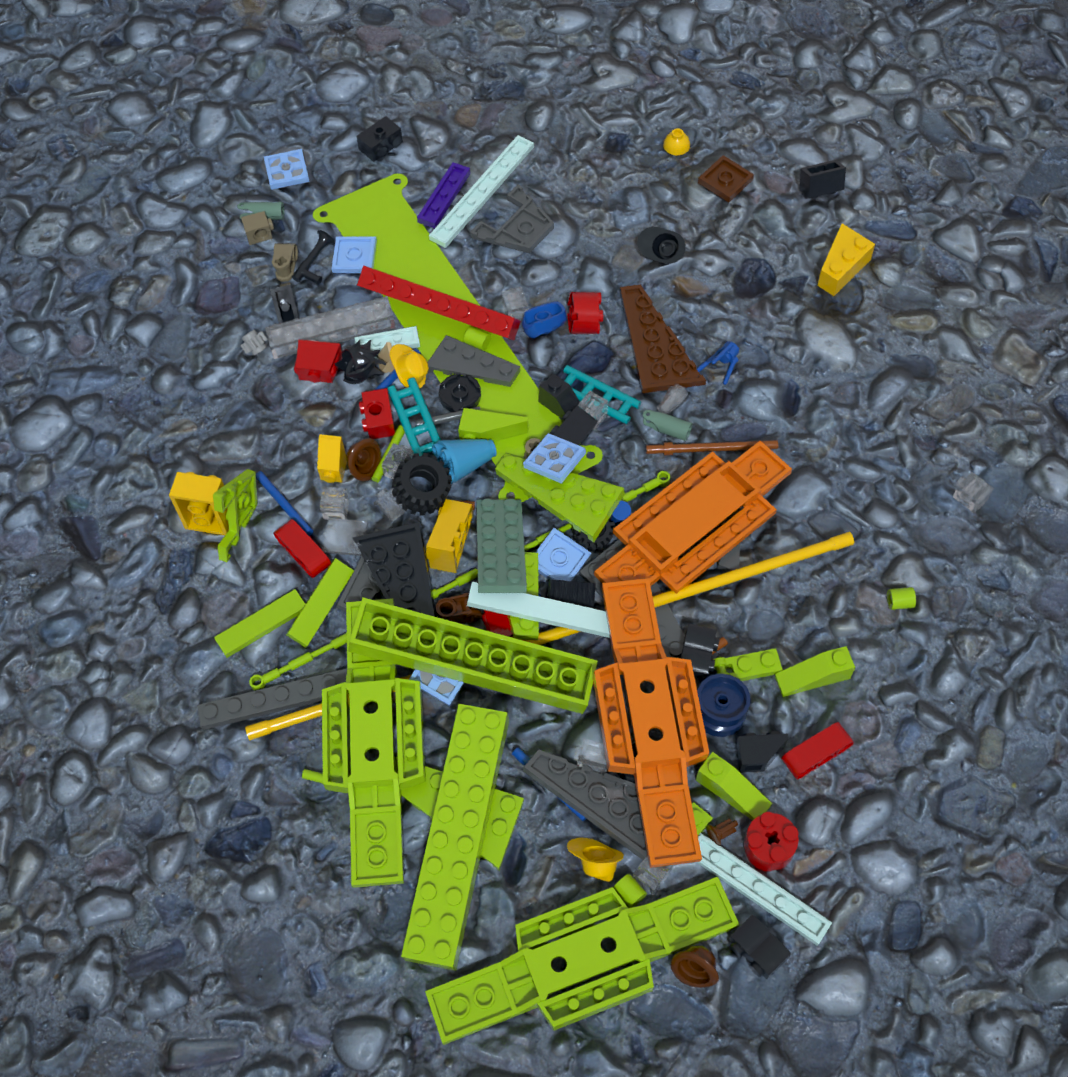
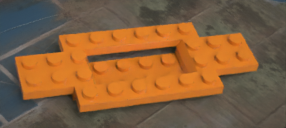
M762 441L757 442L732 463L730 461L725 463L712 451L613 528V534L625 547L596 569L594 576L601 583L649 578L650 586L661 580L677 594L776 514L777 509L763 496L789 476L792 468ZM741 506L744 507L741 511H739L736 515H734L731 519H729L726 523H724L721 527H719L716 531L709 535L705 540H703L700 544H698L695 548H693L690 552H688L685 556L678 560V557L687 549H689L693 544H695L698 540H700L703 536H705L708 532H710L713 528H715L718 524H720L738 508H740Z

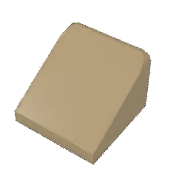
M386 342L377 358L386 362V365L379 364V369L384 373L392 372L395 369L389 356L390 349L392 348L390 342Z

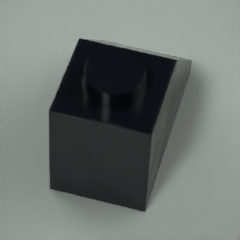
M290 282L271 286L270 292L280 330L300 326Z
M553 374L539 386L538 402L561 419L568 410L573 411L577 405L584 410L571 386L557 375Z

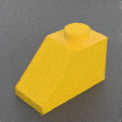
M319 434L317 470L320 480L328 483H342L347 464L342 437Z

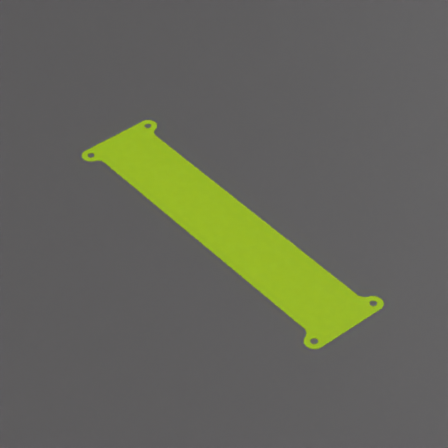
M399 173L390 175L314 210L313 218L317 222L335 224L343 237H376L377 244L373 269L479 305L438 245L429 240V232L424 225L417 222V215L402 195L403 188L408 184V179L405 175ZM395 179H400L401 183L396 185L393 183V181ZM322 211H326L328 215L326 217H321L320 213ZM382 295L404 328L417 327L420 343L418 350L427 362L446 335L464 342V335L471 325ZM485 331L491 334V341L485 352L520 366V373L511 387L487 383L483 379L474 378L481 387V399L476 407L480 406L482 411L528 417L529 425L528 433L494 441L497 453L495 457H492V461L497 466L505 454L524 459L526 442L533 438L542 441L556 425L560 427L562 421L556 414L538 402L539 388L503 337ZM433 371L440 383L451 376L443 374L442 371ZM581 445V447L585 448L586 454L593 452L595 457L589 459L585 454L571 472L579 474L598 464L603 457L601 449L594 445ZM505 481L504 487L498 495L499 500H507V493L513 492L515 494L514 500H521V503L530 499L524 494L522 489L512 486L507 481Z

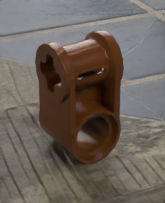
M469 593L443 598L436 604L437 618L460 624L478 621L482 618V613L478 608L470 607L469 609V606H467ZM443 611H451L450 614H442Z

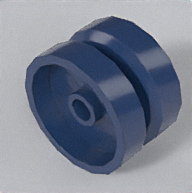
M715 674L703 680L697 693L705 732L717 737L735 734L745 722L750 707V693L747 686L740 679L728 674Z

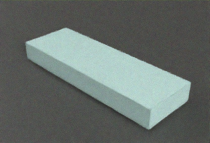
M416 326L354 337L355 344L360 340V345H364L371 340L370 349L372 351L382 350L386 342H390L392 347L397 344H404L411 349L420 347Z

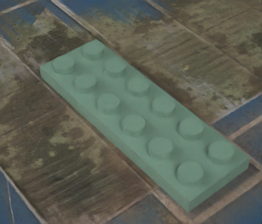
M476 500L478 593H526L527 583L521 500Z

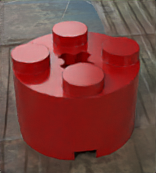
M601 292L569 293L568 306L570 308L569 313H567V323L570 334L600 333V322H603V310L599 309Z
M765 812L756 817L749 825L744 838V849L749 862L762 871L785 868L792 860L798 847L799 833L797 828L789 819L780 814ZM772 840L774 841V843L770 845L767 843V841Z

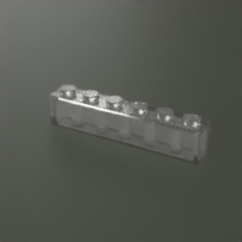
M386 296L265 327L273 358L277 359L296 354L298 340L339 343L355 339L354 337L370 335L396 327L392 309Z

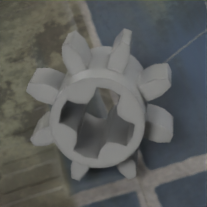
M254 329L242 337L244 343L240 346L246 354L252 352L253 355H256L267 347L264 342L268 339L262 331L257 333Z

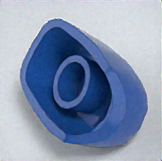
M550 302L525 311L522 320L525 334L530 338H536L541 334H548L558 329L567 321L566 309L560 302Z

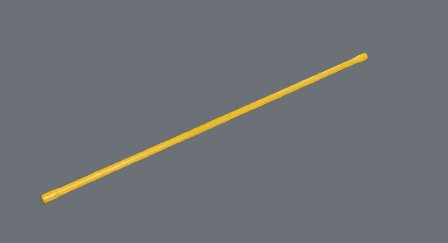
M846 532L804 548L689 584L677 594L671 590L653 596L654 607L672 603L832 550L836 551L854 545L853 535L851 532ZM556 627L539 633L538 640H519L542 645L581 631ZM411 675L401 677V679L409 680ZM322 703L278 718L246 726L247 737L250 741L271 734L274 731L322 716Z

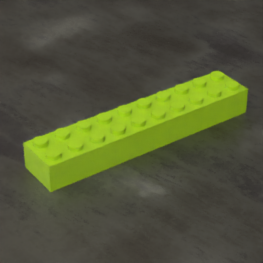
M363 597L348 652L583 714L588 706L593 684V673L598 662L590 658Z
M458 704L401 957L405 961L453 971L457 970L509 726L507 712Z

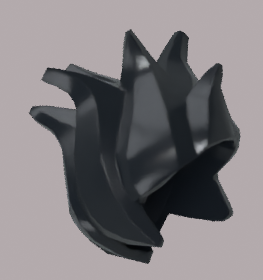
M358 340L353 346L343 349L342 359L334 364L344 371V382L353 385L360 384L371 376L384 375V372L375 366L377 364L386 365V362L375 357L381 350L372 351L370 349L371 340L364 345H360V340Z

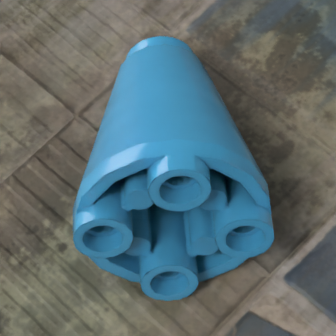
M486 439L440 440L432 444V451L434 456L437 457V461L442 460L445 463L443 467H448L450 471L448 474L452 477L450 484L456 483L489 462L497 453L494 442Z

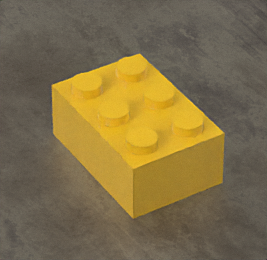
M193 472L176 473L169 497L185 529L219 535L227 534L229 531L228 520H226L227 508L223 513L215 511L213 494L224 486L221 478L214 475H197Z

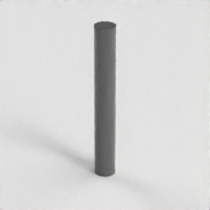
M480 406L469 409L480 410ZM463 410L433 416L434 425L460 420ZM423 419L416 420L417 426L424 424Z

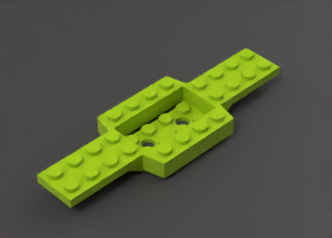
M393 598L374 600L394 606ZM361 601L346 602V682L322 689L323 785L326 790L348 793L351 886L353 888L404 884L401 790L426 782L422 689L420 681L397 678V664L348 652L350 637ZM392 691L396 693L398 774L394 771ZM376 702L378 709L375 713L368 714L364 711L366 703ZM369 749H377L379 757L375 761H368L365 758L366 752Z
M718 877L649 904L628 908L615 889L611 887L516 924L517 953L501 962L427 990L425 993L443 1045L535 1008L540 1010L548 1024L555 1031L652 992L654 985L651 962L739 927V922ZM612 938L616 942V949L610 953L603 951L601 948L603 939ZM556 957L565 959L567 963L566 969L562 972H555L551 967V962ZM637 960L640 962L625 969H622L620 971H617L615 973H612L610 975H607L605 977H602L600 979H597L595 981H592L590 983H587L585 985H582L580 987H577L575 989H572L570 991H567L565 993H562L560 995H557L555 997H552L550 999H547L548 994L554 993L556 991H559L561 989H564L566 987H569L571 985H574L576 983H579L581 981H584L586 979H589L591 977H594L596 975H599L601 973H604L606 971H609L631 961Z

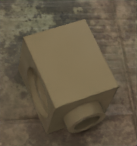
M264 211L241 217L249 245L273 239L271 230H274L271 218H266Z

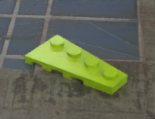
M525 552L526 594L538 596V553ZM508 615L515 639L538 640L539 622Z

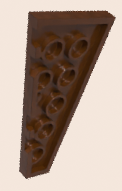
M641 284L620 287L621 300L642 393L706 385V379L703 375H700L693 360L689 359L685 353V348L669 326L667 327L661 313L656 311L652 300Z

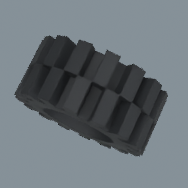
M612 517L609 518L602 529L601 535L597 537L595 542L589 540L588 536L582 531L578 532L572 528L574 541L577 540L579 545L584 546L587 550L591 549V551L596 549L599 551L604 546L606 547L613 537V527L615 524L614 521L611 522Z

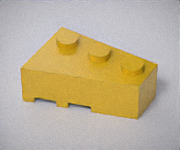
M842 223L821 269L817 286L835 296L871 260L875 244Z
M446 499L443 507L439 508L438 519L426 545V559L429 560L430 568L457 573L473 518L472 504Z

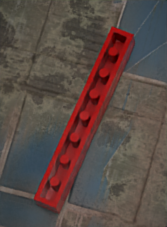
M364 265L357 286L511 340H515L521 320Z

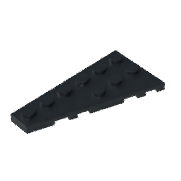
M419 522L352 537L385 599L393 598L394 606L436 617L422 529Z

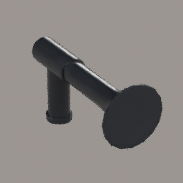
M317 231L319 236L317 244L292 275L293 280L296 282H300L303 277L317 285L322 282L321 276L308 271V269L325 246L335 244L334 239L325 231Z

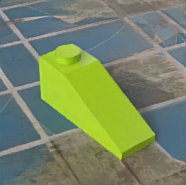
M464 408L458 429L459 440L486 439L494 442L525 434L529 430L528 417Z
M847 646L820 653L780 671L774 676L782 697L848 680L854 672L855 665Z
M714 752L709 755L698 770L696 777L698 783L752 821L759 815L767 812L772 805L734 766Z

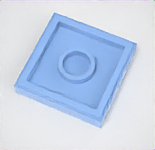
M336 237L332 272L361 273L363 265L373 269L377 244L376 237Z
M556 528L552 529L535 552L538 553V573L547 579L572 581L591 556L590 551Z

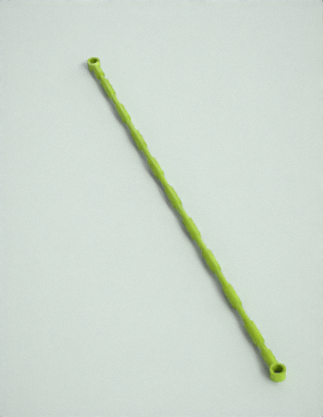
M666 471L659 472L656 478L642 484V487L626 492L621 501L628 502L643 492H648L658 486H668L670 474ZM568 523L557 530L563 533L573 528V526ZM551 531L525 545L524 551L537 545L540 546ZM475 568L455 578V581L437 590L433 589V600L438 598L440 594L456 586L460 587L477 578L478 569ZM347 633L331 640V643L311 653L307 652L280 669L276 668L262 676L253 675L249 680L251 688L254 691L264 689L265 684L281 677V674L289 670L293 671L313 661V658L326 651L346 644ZM255 681H261L259 685H254Z

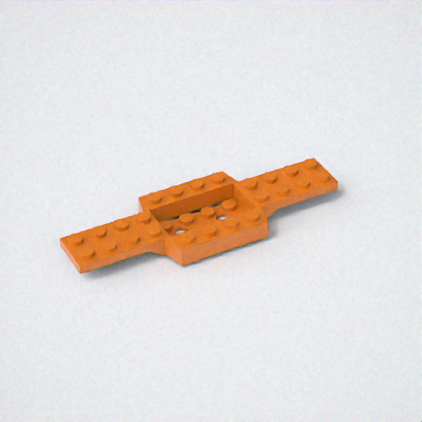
M649 578L602 583L614 664L595 670L593 673V683L608 772L634 775L650 868L700 862L702 856L688 787L687 767L706 760L709 755V748L692 662L689 659L666 657L661 644ZM622 674L624 676L627 699L629 704L631 722L637 750V756L635 757V759L633 755L623 691L620 680V675ZM644 681H649L654 685V691L644 693L640 689V684ZM652 728L660 729L663 733V738L658 741L652 740L648 734L649 730Z

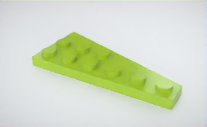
M510 454L504 455L495 468L496 474L512 486L522 489L525 495L536 499L539 505L562 521L566 520L572 524L573 528L578 532L582 531L592 542H595L625 494L623 487L572 472L562 483H559L525 469L523 462L526 459Z
M394 756V771L398 774V757ZM425 766L426 782L402 789L401 796L432 820L443 772ZM495 789L481 857L500 871L524 803V798Z

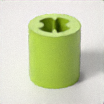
M470 326L464 335V343L483 351L487 349L491 341V334L473 326Z
M914 588L888 589L887 603L889 609L915 608L916 595Z
M630 873L621 878L613 887L629 908L635 907L647 895V892Z

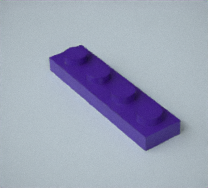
M452 162L417 216L418 223L432 228L437 227L471 174L469 167Z

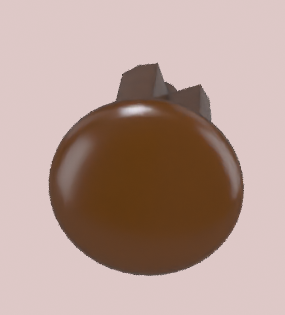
M728 818L714 827L708 825L706 828L707 834L712 841L720 846L722 839L737 831L735 827L738 826V822L736 820L731 821Z

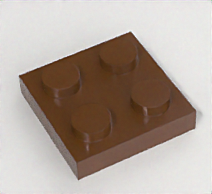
M723 155L698 177V183L725 201L730 202L753 181L754 174Z

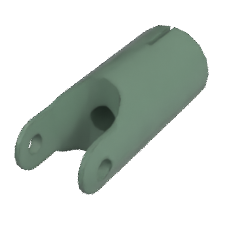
M241 202L237 205L238 209L252 211V213L241 214L240 219L241 217L264 211L267 219L284 220L285 210L283 202Z
M645 410L643 412L644 425L685 442L688 440L693 423L652 410Z

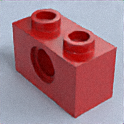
M387 388L361 392L363 401L359 402L361 414H365L366 418L362 419L363 431L368 432L371 439L394 436L395 430Z

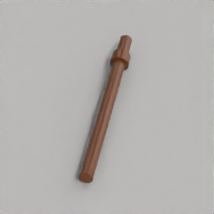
M778 440L762 441L769 449H778ZM759 441L692 444L663 442V445H646V454L663 453L664 456L673 455V453L749 450Z

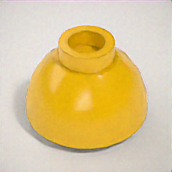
M676 128L665 137L663 147L671 155H683L690 149V140L682 129Z

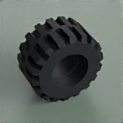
M418 453L413 454L412 458L410 456L406 457L396 470L391 487L393 488L392 495L397 497L396 503L398 505H403V510H411L410 514L415 515L416 512H419L420 515H425L427 511L429 514L434 513L435 509L438 510L442 506L451 489L452 477L448 475L450 471L448 467L444 468L445 463L442 460L438 462L436 460L437 457L434 455L431 458L428 457V453H423L422 456H419ZM413 477L425 478L431 483L433 490L429 492L419 491L412 486L410 479Z

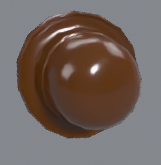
M371 438L363 439L353 444L347 452V464L350 473L355 479L360 481L372 479L381 461L380 446Z
M699 945L691 946L685 951L675 954L671 960V970L675 977L683 984L691 987L705 988L713 986L719 981V975L716 971V958L706 947Z

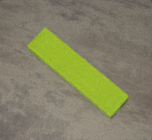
M333 559L286 635L302 646L307 647L354 570L338 559Z
M296 589L218 634L214 639L226 658L298 616L305 603Z

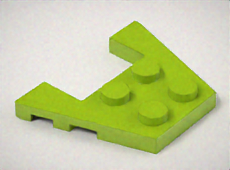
M246 469L213 494L214 510L223 513L227 508L226 520H228L229 531L218 544L219 560L224 562L229 561L231 555L228 552L232 545H237L240 528H246L258 505L256 473L249 469Z

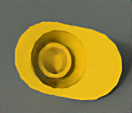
M404 344L394 345L390 349L389 356L400 382L405 387H409L407 380L415 378L419 389L422 388L429 369L426 359Z
M575 838L567 843L568 851L580 858L586 875L607 882L612 881L617 862L621 861L624 857L621 851L590 838Z

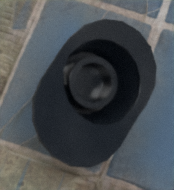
M654 226L644 229L637 241L638 249L643 256L665 264H672L680 260L686 248L685 241L680 234Z

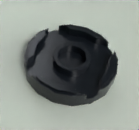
M454 374L447 377L440 385L439 401L450 412L460 411L464 408H474L480 402L481 387L472 376Z

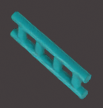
M566 365L564 368V373L568 374L564 381L570 386L575 379L586 383L581 392L572 388L580 402L626 425L631 419L630 416L626 415L631 406L639 409L642 403L569 365ZM594 388L605 393L600 401L589 396ZM612 397L624 402L619 410L607 405Z
M410 378L407 380L409 387L397 391L393 385L388 387L387 390L413 454L418 453L419 456H422L423 453L432 452V444L437 443L441 439L416 379ZM413 395L417 405L404 409L401 399ZM420 413L424 424L412 428L408 417ZM428 431L432 442L420 446L416 436Z

